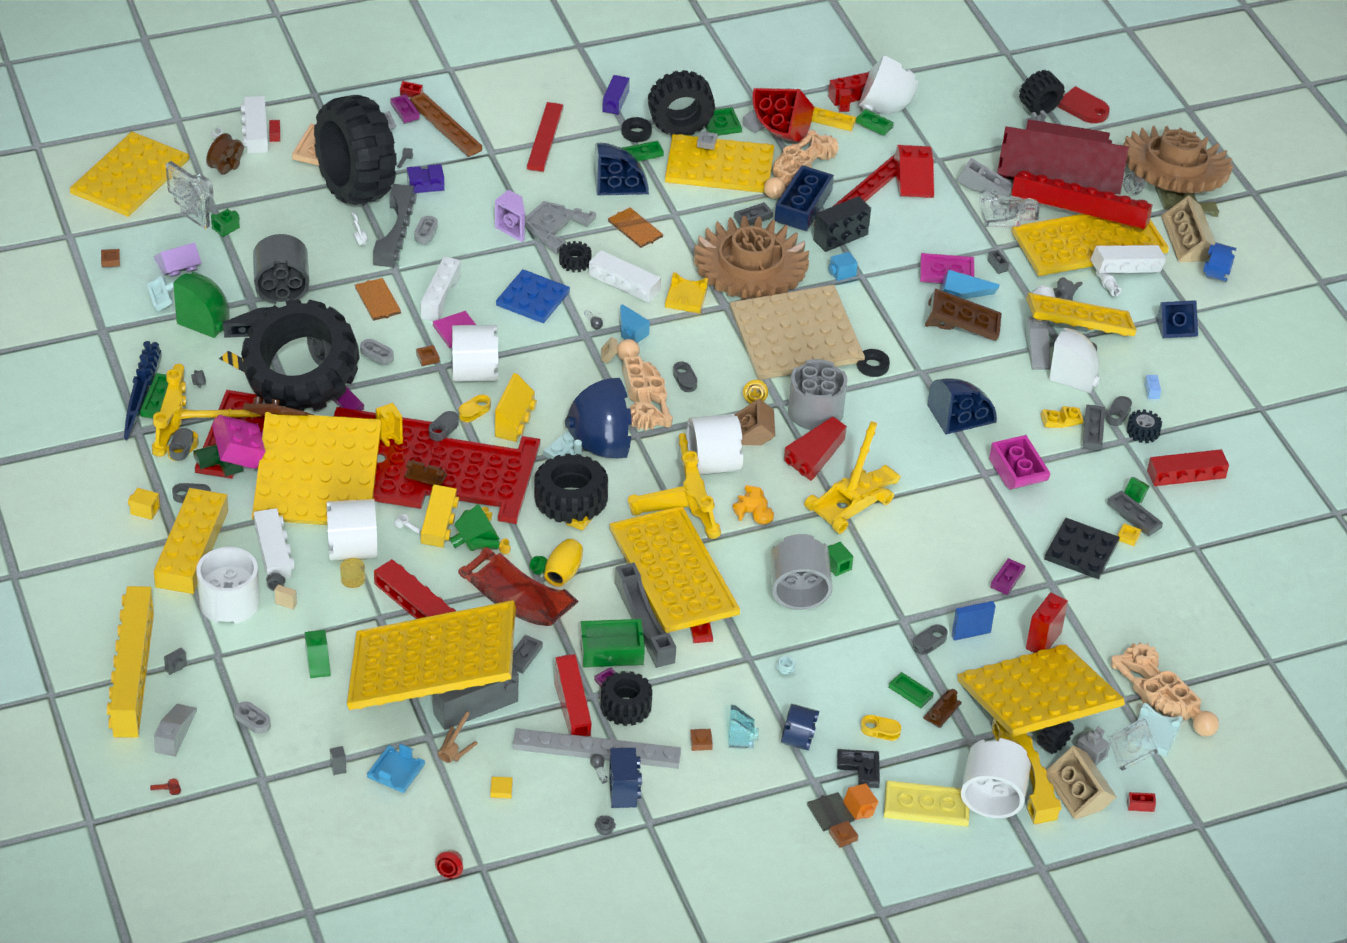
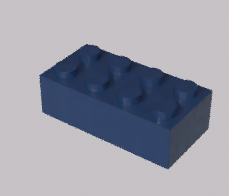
M801 165L776 204L775 222L807 231L814 221L816 213L821 210L832 192L834 175Z

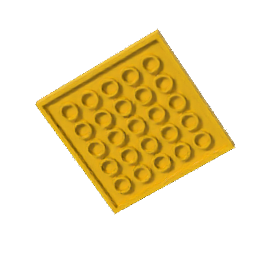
M266 412L262 436L266 452L262 459L259 460L252 520H254V512L277 508L278 515L283 517L284 522L328 525L326 501L373 499L381 420L318 415H276Z
M1066 644L1047 650H1039L1029 655H1021L1018 658L1006 659L996 664H988L974 670L969 669L957 674L958 682L1012 737L1124 706V698Z

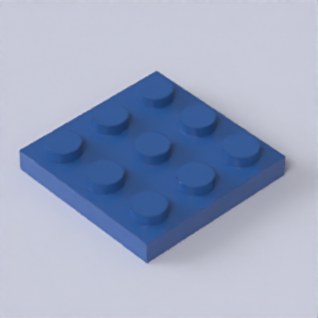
M522 269L497 298L496 306L544 324L570 293V287Z

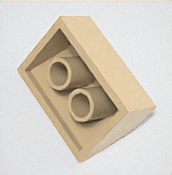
M1074 745L1046 770L1047 779L1053 784L1055 791L1074 819L1100 812L1117 798L1088 753Z

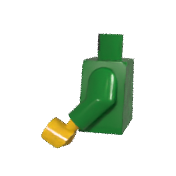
M479 504L471 510H465L462 513L461 517L455 522L459 533L449 538L455 549L466 543L470 551L477 549L497 550L499 548L501 553L508 554L511 550L507 538L499 542L500 538L490 523L493 513L489 512L488 507L484 506L481 508Z

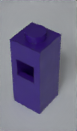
M613 75L603 97L602 112L619 115L629 93L630 78Z

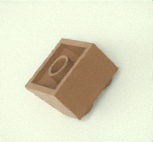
M760 398L734 414L740 422L742 445L761 446L775 437L774 410Z

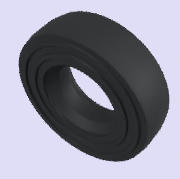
M641 117L628 118L622 123V136L631 142H644L651 137L652 125L648 120ZM632 128H641V129H643V130H642V131H639V132H635V131H632V130H630V129H632Z
M878 349L864 350L865 360L857 361L858 370L869 377H879L886 374L890 366L888 355ZM868 360H876L880 362V365L871 366L866 362Z

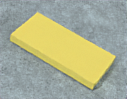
M886 781L884 818L968 827L969 808L962 800V788Z

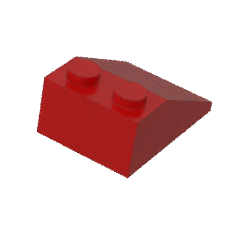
M897 145L893 160L900 196L934 198V161L931 146Z

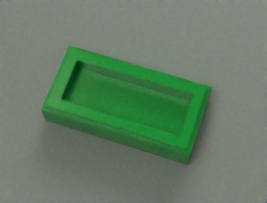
M903 672L889 683L891 690L920 709L934 695V692Z

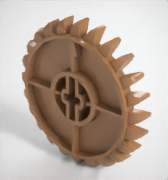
M1152 126L1149 137L1142 127L1139 136L1132 131L1131 138L1126 136L1123 146H1129L1126 160L1127 167L1144 181L1169 191L1180 193L1213 191L1214 188L1222 187L1229 180L1233 165H1230L1232 157L1225 159L1227 150L1217 154L1219 143L1206 149L1209 137L1201 140L1196 136V132L1193 131L1191 133L1182 128L1169 130V127L1165 126L1162 136H1159L1156 127Z
M743 216L741 228H737L730 217L728 219V231H725L723 226L717 221L715 234L707 227L705 239L700 235L698 236V245L695 244L694 263L698 267V274L708 278V284L714 285L715 290L719 292L724 291L728 296H737L741 299L761 298L787 293L788 289H795L798 286V282L803 281L808 270L809 250L804 252L805 241L797 244V232L786 239L787 225L777 234L774 233L775 220L773 219L767 228L764 229L762 228L761 217H757L754 226H749L747 217Z

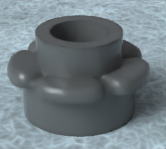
M194 370V374H191L192 382L201 388V385L206 384L205 374L203 370Z
M272 573L266 577L267 587L272 591H275L278 584L284 586V583H286L285 577L280 573Z
M600 816L596 819L597 822H595V828L601 835L611 834L616 827L614 819L610 816Z

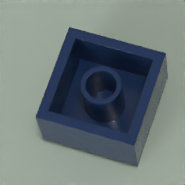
M610 748L609 782L611 808H637V799H641V786H638L642 785V773L638 770L641 768L640 756H636V748Z

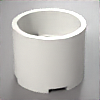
M452 325L453 381H498V373H494V371H498V335H494L497 334V325Z
M734 414L689 418L687 422L688 450L694 451L698 455L699 462L697 468L699 474L741 471L743 466V452L740 453L742 451V432L738 417L734 416Z
M375 500L326 501L329 550H333L329 551V561L377 558Z
M222 547L205 554L198 562L196 569L199 605L205 617L216 623H219V621H234V624L252 617L257 612L260 602L256 559L249 552L236 547Z
M1002 738L999 741L986 742L983 739L976 742L969 750L962 784L961 797L965 805L975 813L990 818H1006L1017 814L1024 806L1031 767L1027 751L1019 744Z

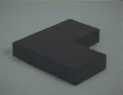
M838 749L837 770L858 771V785L866 783L869 788H879V751Z

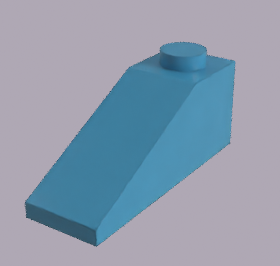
M948 270L944 276L941 291L968 299L993 295L999 289L1000 284Z

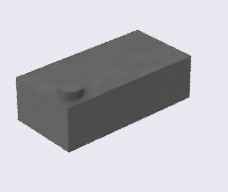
M512 665V679L468 687L463 690L447 691L442 694H433V714L442 728L447 730L451 726H457L466 712L470 713L466 719L467 722L518 702L519 674Z

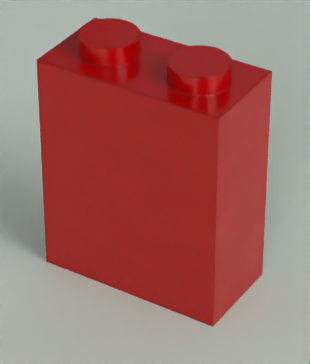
M1051 592L1048 594L1031 617L1026 644L1027 650L1036 653L1039 650L1051 648L1062 633L1068 600Z

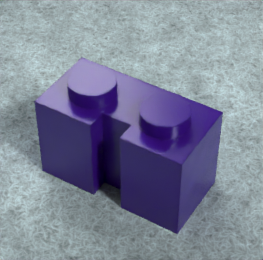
M441 164L428 165V169H421V166L407 167V183L409 186H414V193L445 191L444 173Z

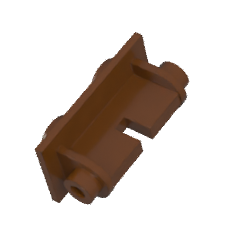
M408 460L406 464L408 470L404 475L405 478L441 486L447 473L441 467L438 468L431 465L425 467L424 463Z
M955 689L947 690L926 713L923 719L941 728L962 704L961 701L957 700L958 692Z

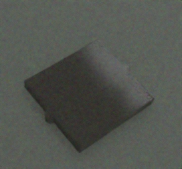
M839 792L827 796L822 795L821 798L807 802L808 808L823 832L847 820L849 823L855 821L843 803Z

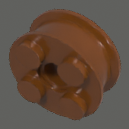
M228 133L219 135L208 150L206 156L207 165L210 168H217L218 172L223 175L232 169L236 170L240 165V159L244 150L243 143L238 139L233 140L232 136Z

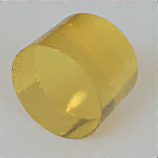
M349 558L341 563L340 580L345 587L357 588L364 584L365 564L360 559Z

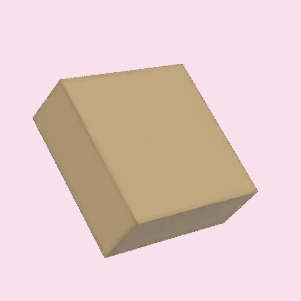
M611 337L602 346L601 361L608 364L617 354V339Z
M278 584L275 588V603L294 609L297 605L296 590Z

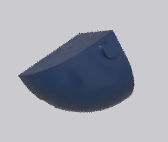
M596 142L594 174L597 196L648 195L647 177L637 159L618 146Z
M608 378L588 386L575 398L565 418V426L574 440H581L583 448L607 458H627L630 449L631 436H628V425L632 424L631 410L626 406L625 398L628 396L621 379Z
M955 378L937 379L932 382L927 406L945 435L997 422V413L989 397L976 385Z

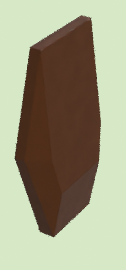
M254 397L253 404L243 405V409L265 416L266 412L291 416L314 415L279 406L280 400L272 399L271 404H261V397Z

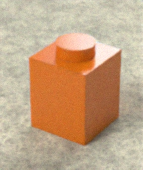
M866 783L849 787L843 803L855 820L873 816L879 802Z

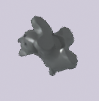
M1065 277L1060 278L1057 282V288H1053L1055 297L1073 301L1075 291L1082 286L1083 282L1073 284L1072 281L1067 280Z

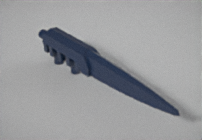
M145 341L143 343L144 349H142V354L139 356V369H136L137 376H134L132 381L134 385L127 409L124 439L126 441L140 416V410L159 367L162 350H160L157 342H152L151 344L150 341Z

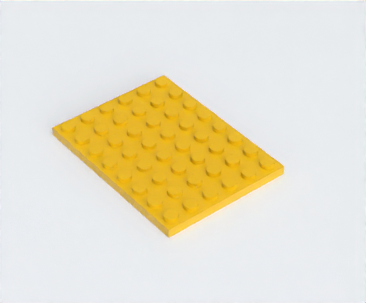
M514 600L356 631L347 698L348 709H363L369 706L383 705L395 701L400 702L405 699L421 698L426 695L442 694L447 691L463 690L468 687L483 686L489 683L504 682L512 679L516 611Z

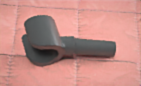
M403 148L402 158L397 165L398 168L402 167L406 158H413V149Z

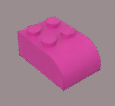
M218 415L212 423L220 460L256 469L259 465V460L262 459L266 452L259 426L255 423Z
M1027 435L992 442L989 460L1008 489L1012 490L1049 480L1050 471Z

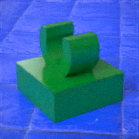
M1131 477L1124 493L1134 501L1142 503L1150 486L1135 477Z

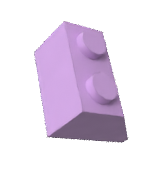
M508 190L495 200V228L523 242L525 236L523 198Z
M195 243L166 250L154 256V260L163 275L169 274L170 277L180 274L179 270L186 269L187 272L195 270L197 265L201 264Z

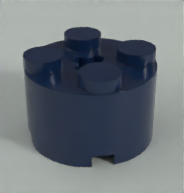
M791 704L783 729L781 743L809 751L816 729L814 722H817L819 711Z

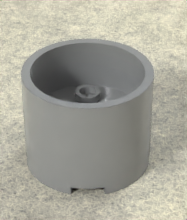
M822 359L807 360L806 364L798 368L795 367L791 373L788 414L791 420L798 426L813 430L833 416L841 421L844 414L847 389V375L845 371L835 367L833 362Z
M795 534L785 537L783 542L779 543L776 547H772L770 552L772 592L779 604L790 609L806 610L815 608L827 601L832 593L829 549L825 543L823 544L814 539L812 535Z

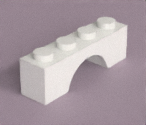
M443 257L421 300V319L436 321L441 318L450 287H456L461 277V260Z

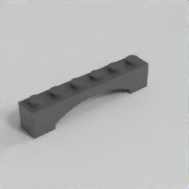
M392 185L390 208L395 210L397 220L392 230L383 239L376 240L373 249V265L394 268L396 261L400 260V249H403L404 245L403 238H406L407 235L406 226L409 227L410 225L409 215H413V204H416L417 194L414 193V186Z
M635 563L617 566L615 568V585L632 619L642 620L644 644L655 667L674 664L676 645L670 633H666L658 623L648 602L641 581V575Z

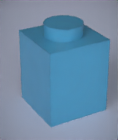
M850 252L830 257L828 270L837 281L856 276L858 262Z

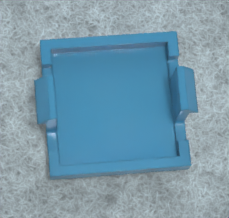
M400 743L399 752L395 750V747L388 745L368 771L367 778L405 793L425 766V760L413 758V748Z

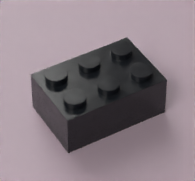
M858 196L816 213L813 241L827 252L868 235L871 207Z

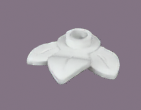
M350 212L355 222L352 224L356 231L353 233L358 246H365V241L368 238L364 230L361 231L357 215L354 212Z

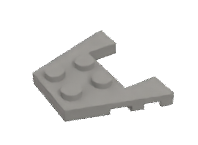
M543 201L525 217V227L553 253L558 254L560 247L564 243L566 244V240L555 236V234L571 220L588 226L596 219V213L592 211L584 213L582 209L578 208L570 210L566 209L564 205Z

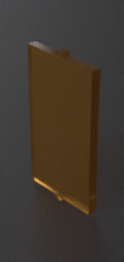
M631 207L622 212H617L616 215L608 218L609 223L640 248L650 243L653 244L654 241L663 237L659 230Z
M383 278L355 284V289L373 321L401 314V310Z

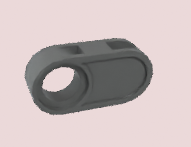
M683 361L675 363L673 366V376L680 389L684 392L695 391L698 380L691 366ZM684 369L686 372H679L677 370Z
M1119 396L1114 400L1107 412L1106 421L1112 426L1123 424L1131 411L1132 401L1130 398ZM1111 415H1117L1120 418H1113Z
M453 411L442 413L429 425V437L435 441L445 439L459 426L458 414ZM436 429L442 430L441 433H435L433 431Z
M189 428L176 430L169 445L171 459L181 461L188 456L193 444L192 430ZM176 449L183 450L181 453L174 452V450Z
M179 483L172 488L173 499L178 503H183L187 493L178 495L179 491L188 492L189 488L211 491L208 485L195 483Z
M935 624L918 634L913 644L915 652L925 655L944 644L948 634L946 627ZM939 632L943 636L936 637L933 635V633Z

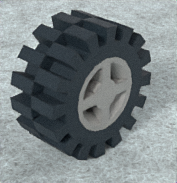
M1143 409V412L1140 410L1132 412L1127 424V434H1129V437H1134V441L1138 439L1139 443L1143 441L1149 443V440L1151 442H1154L1155 439L1157 440L1162 427V421L1158 414H1152L1153 411L1150 410L1148 413L1146 409Z

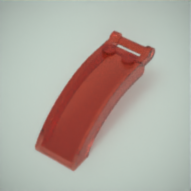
M485 547L481 554L468 565L462 566L458 570L462 578L467 579L494 604L514 600L516 606L515 617L533 624L552 626L579 602L566 589H554L530 578L501 553L496 555L488 547ZM485 560H489V561H490L487 565H485V566H484L481 570H479L477 573H473V572H472L476 567H478V566H479L481 563H483Z

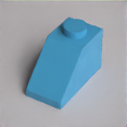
M622 304L620 306L621 337L639 343L649 335L650 321Z

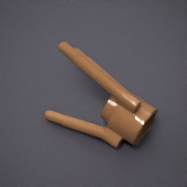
M469 712L465 713L454 733V727H450L438 751V756L442 761L446 763H451L453 760L458 762L464 754L478 744L477 741H474L459 752V746L454 742L470 714Z

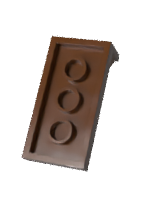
M934 289L928 300L930 315L925 322L926 327L935 326L946 330L959 327L997 341L1000 335L1001 312L939 289Z

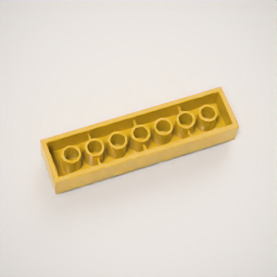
M127 586L126 594H122V607H124V609H120V622L122 624L118 625L117 629L120 639L116 640L115 651L118 654L114 655L113 667L116 669L111 672L113 687H109V699H111V702L107 703V715H111L109 716L108 726L113 731V737L139 738L154 619L151 586Z

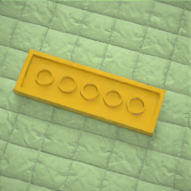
M1029 292L1026 297L1032 316L1037 320H1049L1057 324L1065 323L1073 327L1081 326L1089 330L1097 329L1106 333L1113 332L1122 336H1135L1137 331L1129 311Z

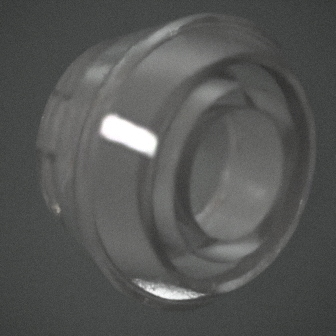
M1134 172L1128 173L1123 179V188L1131 196L1139 195L1146 184L1141 176H1136Z

